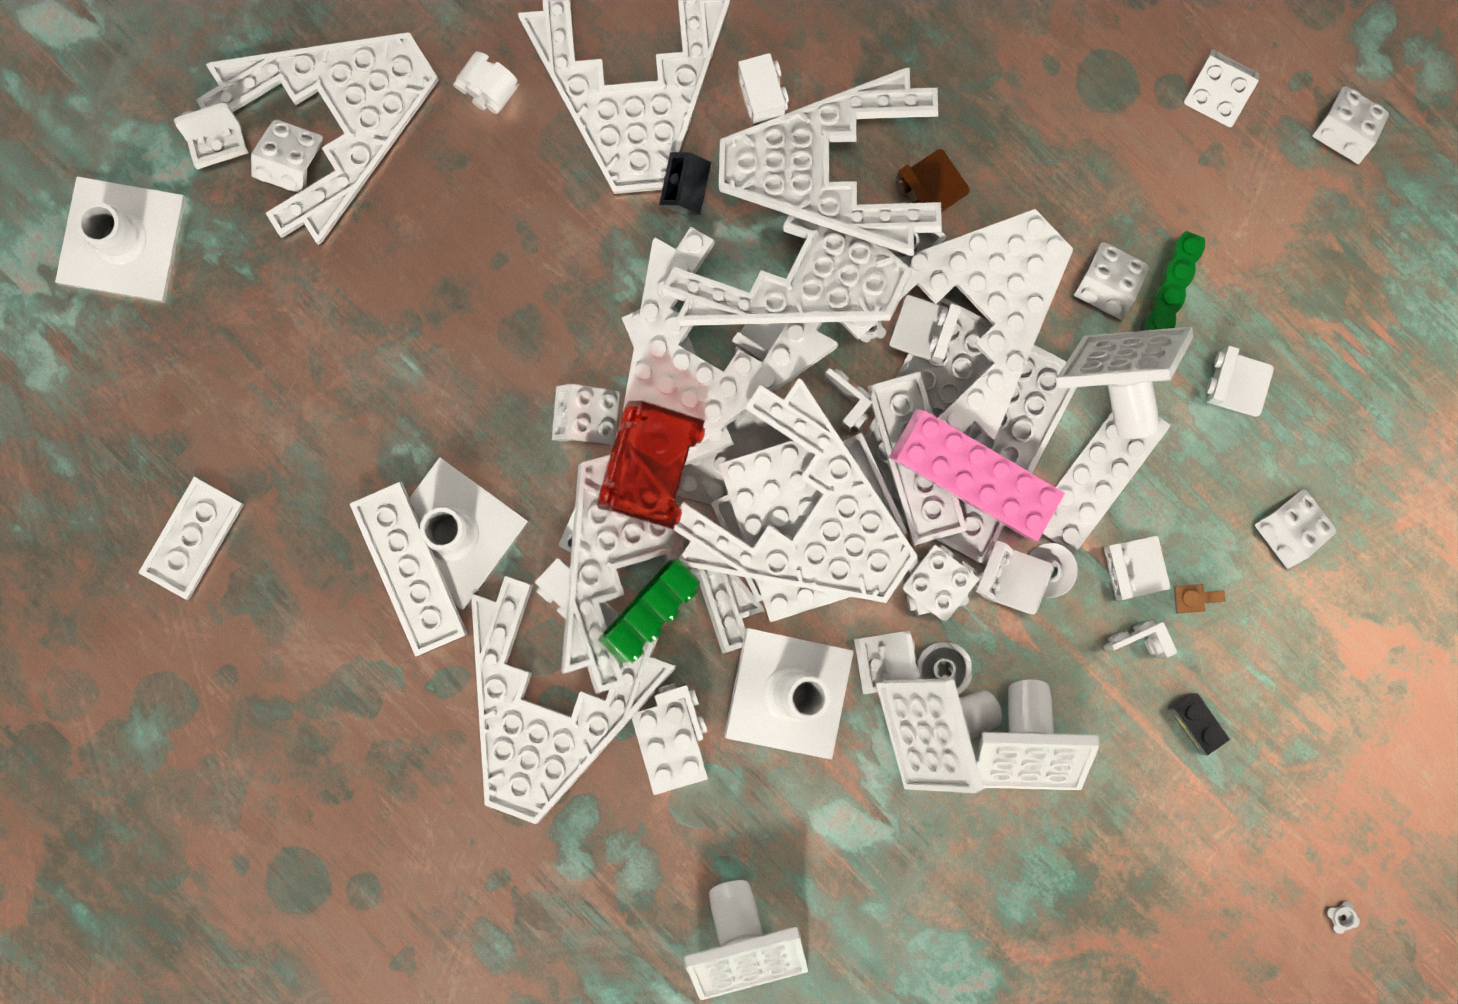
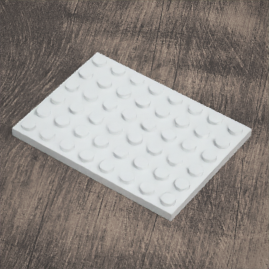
M944 297L937 303V305L949 308L951 304L957 305ZM962 307L942 363L938 364L908 353L896 378L920 371L933 416L938 418L992 365L989 359L974 345L993 326L992 323ZM1034 345L996 437L990 440L974 422L963 433L1032 473L1077 388H1058L1057 376L1065 366L1066 361ZM874 417L864 439L903 523L906 524ZM958 499L967 531L936 539V541L984 565L989 549L994 547L1005 525Z

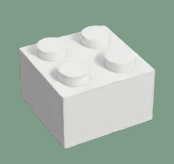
M770 53L738 62V79L752 127L785 114V110H788L787 103L789 99L785 86L780 87V67L777 60H772Z

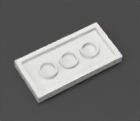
M193 477L138 573L180 597L189 600L244 504L206 482Z

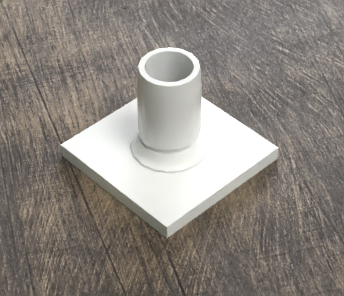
M76 177L55 282L60 285L165 303L186 197L180 194Z
M1192 327L1083 336L1057 376L1058 388L1108 385L1113 418L1118 435L1126 439L1149 436L1159 429L1158 408L1153 381L1172 379L1194 337Z
M439 457L409 499L420 522L421 536L433 552L455 605L464 611L471 602L472 594H477L529 522Z
M746 628L723 738L832 760L854 651Z
M954 678L883 680L876 683L904 789L976 793L982 790L983 786L971 741L982 737L983 732L991 733L1001 725L1002 710L996 698L985 690L959 698Z
M1022 680L1011 684L1008 687L1009 733L983 732L975 760L983 788L1081 790L1099 748V735L1054 734L1050 686L1040 680Z
M734 880L713 887L709 891L711 912L720 947L684 956L686 968L700 1000L808 972L797 927L768 935L763 934L755 898L747 881Z

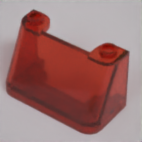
M629 401L623 410L598 497V509L674 530L675 525L679 523L682 516V509L679 508V503L675 501L689 449L697 443L700 444L704 438L705 428L703 425L705 420L645 401Z

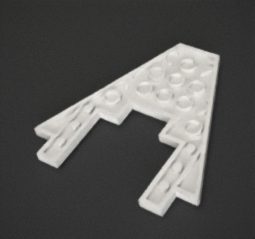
M543 0V11L518 13L522 26L613 194L662 190L670 152L681 151L730 5V0H678L683 52L656 54L658 81L604 85L602 59L575 61L570 0Z
M410 32L209 62L206 65L219 86L202 95L196 101L201 109L207 108L212 103H227L232 112H235L281 83L295 105L317 92L320 93L345 133L322 147L335 171L266 212L281 238L305 224L313 239L319 245L329 234L439 79Z
M904 68L720 139L719 190L720 192L836 230L840 233H845L907 255H914V233L941 232V202L857 205V181L829 182V142H857L856 119L938 116V88H910V68Z
M1036 209L914 253V255L900 258L912 270V275L900 300L915 285H918L937 304L956 286L993 325L974 344L989 359L992 365L938 417L962 433L974 422L990 440L996 437L1073 251V248ZM878 321L840 323L858 341Z
M788 215L783 225L784 232L806 240L787 279L761 270L749 293L673 267L662 291L664 295L685 302L676 318L677 324L681 326L890 321L909 282L912 270L886 247Z
M690 227L677 249L656 237L652 241L618 435L621 441L664 467H668L748 411L745 407L760 384L774 393L834 351L838 346L836 341L818 331L823 322L787 323L763 362L738 349L724 372L682 348L681 344L694 325L681 326L677 324L676 318L678 313L672 309L678 302V299L664 295L662 288L673 267L696 274L715 244L713 239Z
M798 378L784 400L760 384L745 409L815 454L800 479L823 493V495L793 540L771 525H768L754 548L683 502L667 525L690 540L679 560L687 567L886 603L917 558V554L804 382Z
M633 449L581 462L578 465L561 670L562 674L587 667L596 694L625 684L617 659L598 640L607 629L599 604L624 596L617 569L662 556L665 563L672 559H679L690 543V540L667 526L680 506ZM687 567L694 576L697 575L700 581L702 594L722 654L742 648L746 630L742 619L764 612V607L760 602H756L754 595L738 576Z
M505 576L497 601L477 594H472L471 597L484 801L486 806L538 824L675 670L676 665L652 657L658 640L657 637L651 643L649 641L646 642L642 648L644 653L635 662H618L625 684L610 689L606 699L580 691L572 717L523 699L532 673L509 665L507 662L533 585Z

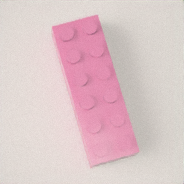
M916 409L889 456L891 460L1025 538L1037 542L1065 494L1063 491L925 410Z

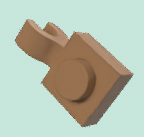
M1203 584L1174 586L1176 614L1205 612V603L1225 602V591L1204 592Z

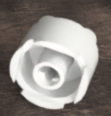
M475 51L456 77L453 85L460 92L470 94L473 97L472 103L481 110L485 111L488 108L491 112L498 114L518 88V80L503 65L498 62L495 64L487 62L489 56Z
M937 642L930 644L916 658V665L920 672L919 679L954 678L958 694L963 692L971 681V659L968 653L955 643ZM947 663L948 667L946 670L949 674L947 676H939L937 674L939 672L938 664L945 665Z

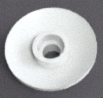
M1046 543L1030 552V556L1050 562L1057 568V574L1049 580L1043 595L1044 598L1060 597L1073 587L1078 576V564L1075 556L1069 549L1060 544Z

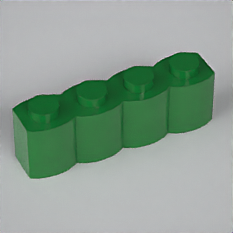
M1185 231L1173 243L1169 253L1170 262L1161 273L1160 288L1151 299V312L1143 320L1141 331L1175 328L1176 313L1185 302V288L1192 282L1196 270L1195 263L1201 258L1205 249L1204 237Z
M678 558L669 560L639 592L635 599L620 613L617 619L608 626L598 640L620 663L635 662L644 653L642 648L646 642H653L662 633L660 628L664 622L672 621L679 614L680 610L678 608L682 602L687 603L697 594L696 588L700 581Z

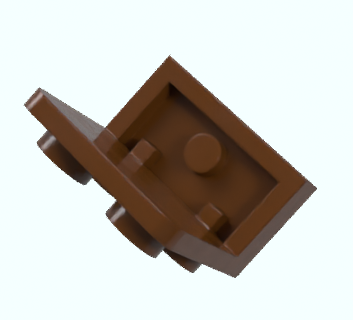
M942 149L936 150L911 168L907 164L898 171L896 177L899 189L903 194H907L913 203L941 202V212L966 197L970 192L969 186Z

